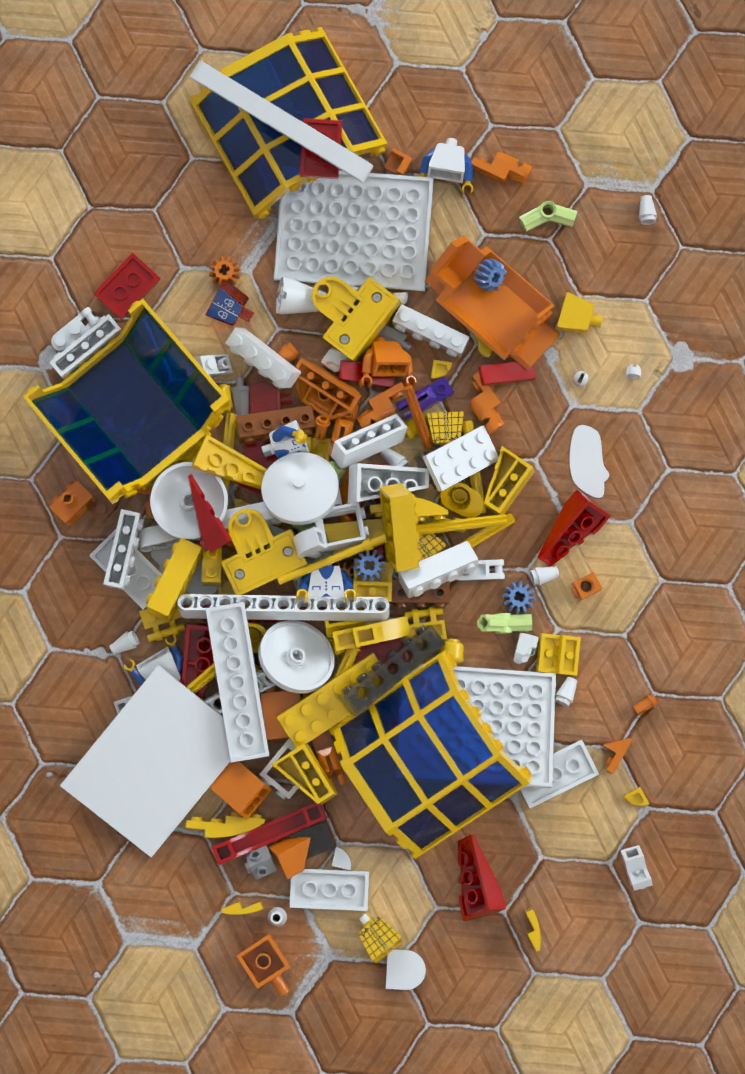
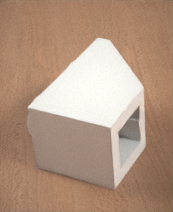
M228 354L207 355L195 358L211 378L233 373ZM188 361L186 366L190 378L195 368ZM201 375L197 378V380H204Z

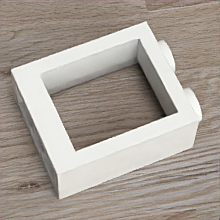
M359 502L335 506L325 517L315 522L316 528L323 531L327 546L326 549L321 550V553L356 546L363 543L362 541L366 540V537H370L368 526H363L362 519L366 517L364 507L360 508ZM356 512L360 537L327 543L323 519Z
M290 739L286 741L259 774L262 776L261 780L269 787L273 785L277 789L275 793L282 799L286 797L291 799L299 787L294 785L288 792L267 773L273 767L271 764L279 760L288 748L291 751L296 749Z

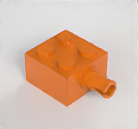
M77 480L75 482L71 481L64 488L66 491L61 496H55L50 502L52 504L50 506L51 510L69 527L97 501Z
M271 933L236 955L257 989L267 982H271L279 997L290 991L282 979L281 973L290 968L291 965Z

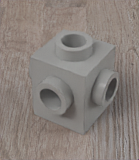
M267 845L245 854L248 861L244 863L249 874H253L255 880L277 871Z

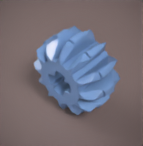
M484 259L482 264H478L479 269L475 271L477 275L474 278L478 287L491 292L492 290L497 291L498 286H503L502 281L506 279L504 274L507 271L501 262L495 259Z
M377 550L373 551L372 556H370V551H366V557L360 552L358 554L362 560L354 559L360 565L353 566V569H361L356 575L360 576L364 573L363 581L367 579V575H370V581L373 582V574L380 579L381 576L377 571L385 572V569L379 568V565H386V562L378 561L383 555L380 554L376 558ZM367 560L369 562L374 561V570H366L364 567L366 564L364 563Z
M519 581L518 587L512 582L513 590L506 587L505 590L510 594H503V598H509V600L504 602V605L511 603L508 610L512 611L516 607V614H519L520 608L526 613L525 605L532 608L533 605L528 601H535L536 599L535 597H529V595L534 593V590L527 591L530 586L529 584L522 588V581ZM515 593H519V595H524V598H522L523 602H520L519 600L515 601Z

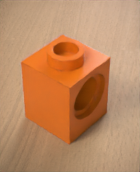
M594 572L573 582V587L571 588L575 598L579 597L580 600L603 589ZM581 583H589L590 591L583 592L580 588Z

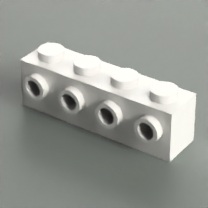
M402 304L392 321V325L395 326L396 330L403 333L406 331L419 341L423 339L429 342V345L433 348H441L452 357L458 356L461 358L470 338Z
M109 314L106 317L103 316L96 322L95 326L86 329L79 339L70 342L63 352L55 354L49 363L64 379L69 373H74L84 361L91 359L96 351L107 346L111 339L119 336L122 330Z
M235 328L225 342L230 347L229 350L231 352L241 355L246 364L259 369L258 373L273 380L272 384L279 389L291 388L301 374L297 368L245 328Z
M397 414L334 441L331 457L341 469L346 468L403 442L407 426Z
M121 509L104 580L106 587L125 591L126 586L129 587L131 575H129L130 568L134 567L136 559L133 556L134 549H138L140 538H137L139 530L142 531L144 526V519H142L140 513Z
M468 541L420 561L419 568L398 572V581L408 598L417 597L431 588L436 589L445 582L454 581L461 575L474 572L478 568V558Z

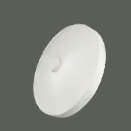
M297 452L279 458L268 468L262 480L261 491L266 508L275 518L288 524L305 525L322 519L332 510L338 499L339 482L334 468L327 460L312 453Z
M193 462L178 463L162 472L155 481L150 496L151 511L157 524L171 536L185 540L200 538L188 482L190 474L193 475L203 491L205 500L213 507L215 517L219 518L221 522L225 517L228 506V495L221 478L191 468Z
M296 620L279 622L265 633L259 645V661L264 673L275 685L293 693L313 692L322 687L333 672L334 653L329 641L317 628L305 622Z

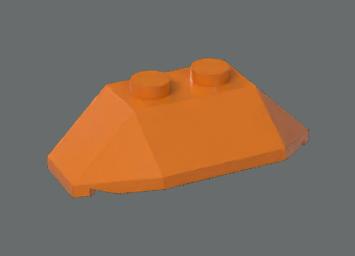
M300 358L295 367L301 372L295 381L300 400L308 406L312 405V409L329 417V420L352 413L361 397L355 387L344 380H339L338 376L327 369Z

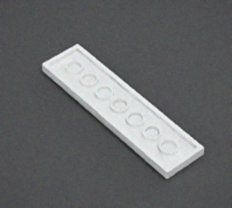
M244 602L205 608L230 761L232 763L269 756Z

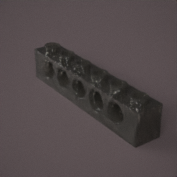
M422 625L417 628L414 636L405 638L401 641V646L398 649L394 648L385 655L387 658L382 662L379 660L371 666L372 670L367 674L365 672L356 678V683L352 686L349 684L341 690L342 694L338 698L351 715H359L445 645V642L432 625ZM419 640L423 642V648L421 650H419L417 647V642ZM404 652H407L409 655L406 662L402 659ZM390 663L394 666L392 674L387 670ZM376 675L379 677V684L377 686L373 684V678ZM361 687L365 691L362 698L358 696V690Z

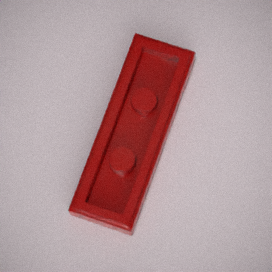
M341 360L338 379L359 383L360 379L364 376V373H362L363 363ZM371 373L369 374L373 382L371 385L385 388L394 386L395 376H372Z
M518 362L478 367L482 386L529 381L537 378L534 364L528 371Z

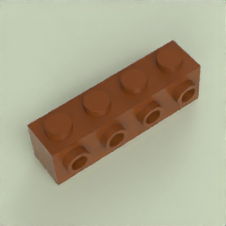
M312 405L236 416L235 425L239 444L251 445L256 441L271 442L270 432L295 420L300 429L304 431V434L307 436L312 435L316 428Z
M392 580V602H388L389 604H396L397 608H405L407 604H415L417 608H424L426 604H434V607L437 608L446 607V604L450 603V581L441 584L436 589L431 588L420 596L408 598L399 581Z

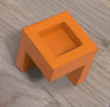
M392 148L391 155L384 168L395 175L405 176L412 164L413 158Z

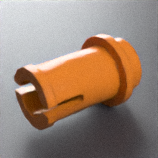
M320 415L315 420L314 438L318 440V436L321 434L320 440H325L330 420L329 417Z
M647 694L645 699L632 705L638 716L652 707L656 708L655 705L658 702L653 694Z

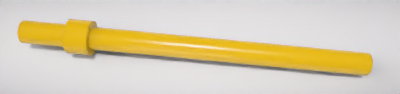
M383 534L374 539L368 538L359 545L277 577V580L281 585L362 551H370L375 546L387 542V537Z

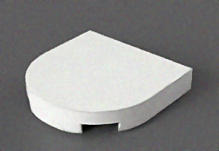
M392 950L387 955L386 989L410 990L420 985L426 973L423 959L417 953L410 950Z

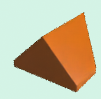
M311 837L283 838L268 847L287 880L304 871Z

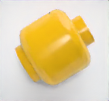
M445 639L440 644L439 654L443 651L451 653L456 661L454 663L456 667L457 664H461L464 661V645L460 643V640Z

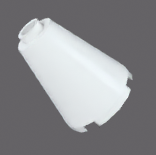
M281 277L277 291L279 295L276 298V313L282 315L320 312L312 300L313 287L288 277ZM318 291L320 295H326L325 292Z

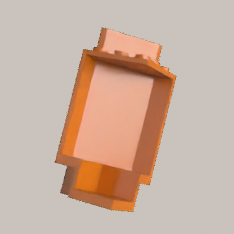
M463 235L450 243L429 270L430 275L426 278L425 282L440 294L435 301L503 360L510 356L528 371L561 335L546 322L552 316L553 312L551 310L555 305L487 246L480 250ZM484 259H495L501 262L507 271L504 274L506 279L502 281L503 286H498L497 291H485L476 285L477 282L474 278L477 274L475 271L479 269L478 264H482Z

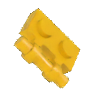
M431 606L429 609H412V611L404 612L407 619H413L414 623L409 625L411 635H408L409 645L447 639L445 621L436 620V615H443L442 607L435 608ZM430 616L431 622L419 623V618Z
M178 608L169 623L170 627L161 631L159 625L168 622L150 615L148 609L139 611L145 630L153 628L154 633L147 635L149 642L155 640L158 642L163 640L164 637L179 635V632L186 630L184 623L176 625L175 620L182 618Z

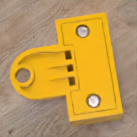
M330 276L319 280L312 290V300L315 307L334 322L322 338L353 362L359 361L402 304L400 299L371 277L367 278L358 291L343 280ZM320 286H328L329 291L326 295L319 294Z
M246 508L239 510L231 517L228 531L238 554L221 561V564L236 595H243L277 579V577L309 564L306 556L300 559L297 556L293 537L296 534L293 529L273 537L263 515L254 509ZM242 513L247 514L249 517V521L245 525L240 524L238 521V517Z

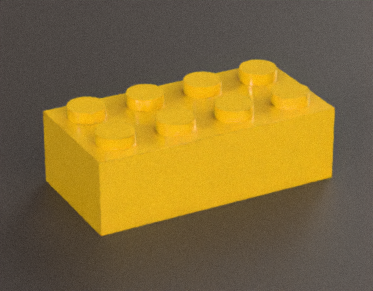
M402 483L379 487L383 532L388 540L385 542L386 560L397 572L419 568L421 553L417 547L420 538L418 531H416L418 518L417 514L414 513V506H416L415 495Z
M180 538L179 542L176 541L171 550L173 552L171 559L167 558L163 566L164 573L162 577H157L154 584L156 587L153 594L150 593L146 600L149 614L168 623L171 622L178 608L177 601L179 597L185 594L203 558L202 547L183 538Z

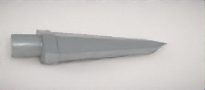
M387 325L378 335L379 337H384L385 341L398 342L407 352L412 347L411 344L405 341L407 338L406 334Z
M236 377L237 387H231L237 416L249 414L250 386H244V377Z

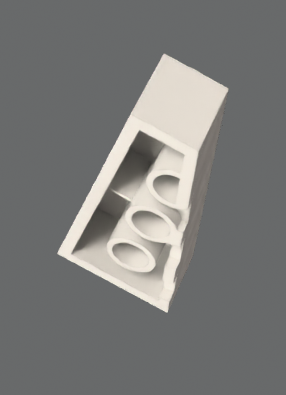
M359 463L349 465L348 504L380 498L379 487L402 483L409 491L429 488L428 468Z

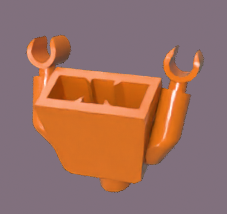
M377 337L363 358L362 373H364V376L360 379L359 386H363V380L367 381V388L371 386L373 381L369 376L370 373L372 376H406L402 380L404 387H407L409 382L410 385L414 386L416 378L411 375L413 368L410 354L404 351L398 342L385 341L384 337Z

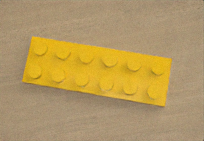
M371 653L277 715L276 718L295 748L302 744H307L394 684L375 654Z

